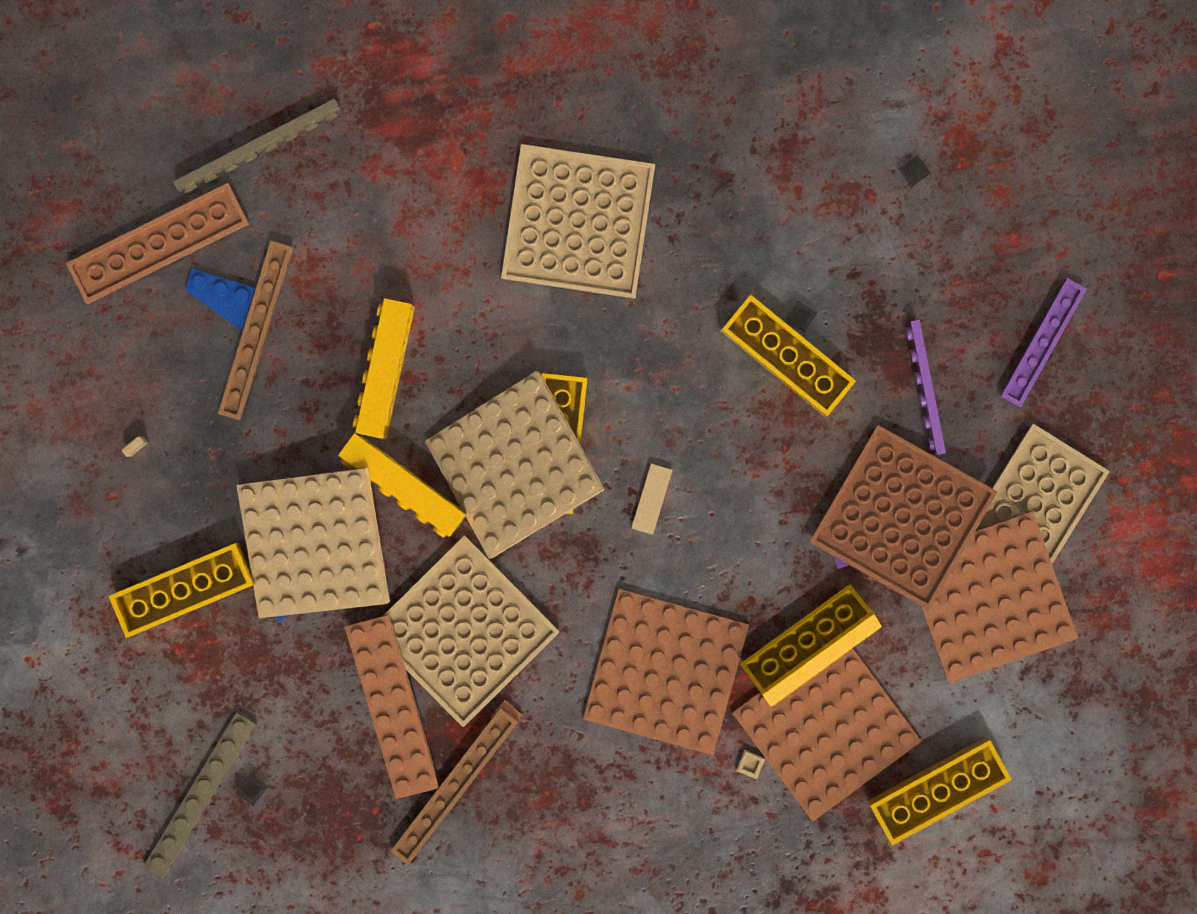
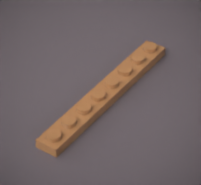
M270 240L218 411L220 415L237 420L242 419L293 247Z
M503 708L498 710L390 852L407 865L410 864L519 722Z

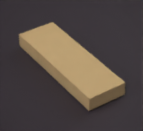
M650 464L632 529L653 535L672 474L671 469Z

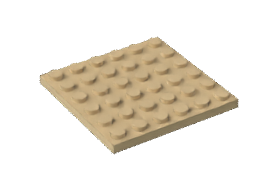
M521 144L501 279L635 299L655 164Z
M535 371L425 441L462 511L467 514L466 518L489 559H492L605 490L539 371Z
M368 467L236 485L251 575L255 583L253 587L259 618L381 605L390 602Z
M465 535L384 614L390 615L405 669L462 727L488 704L560 632Z

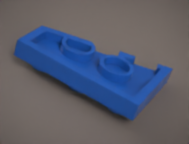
M191 269L185 290L243 331L256 288Z

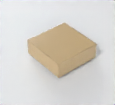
M137 436L122 449V452L126 457H132L149 442L144 436Z
M744 749L736 771L757 779L765 757Z

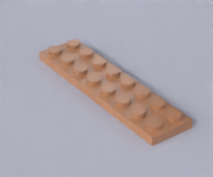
M226 183L67 262L66 265L85 303L90 304L249 225V222L230 184Z
M386 614L346 625V634L395 798L399 799L439 788L440 783L390 615Z

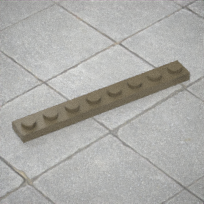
M334 98L173 181L178 191L189 193L197 188V184L203 181L208 183L216 179V174L222 171L230 172L234 170L241 161L249 162L257 157V153L263 150L268 152L278 146V142L284 139L285 141H290L298 136L297 133L304 129L306 131L314 129L318 126L317 122L323 119L328 121L338 116L337 112L341 111Z
M238 711L236 712L143 868L162 879L164 878L257 724L255 721Z

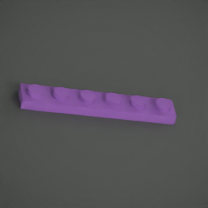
M1069 278L1064 280L1000 395L1001 398L1017 407L1022 406L1087 289Z
M920 320L908 322V327H905L907 340H911L912 344L910 358L912 363L915 362L917 371L914 372L916 385L920 384L921 393L918 394L920 406L925 409L926 416H923V424L925 429L929 430L930 438H927L929 451H933V455L945 454L946 451Z

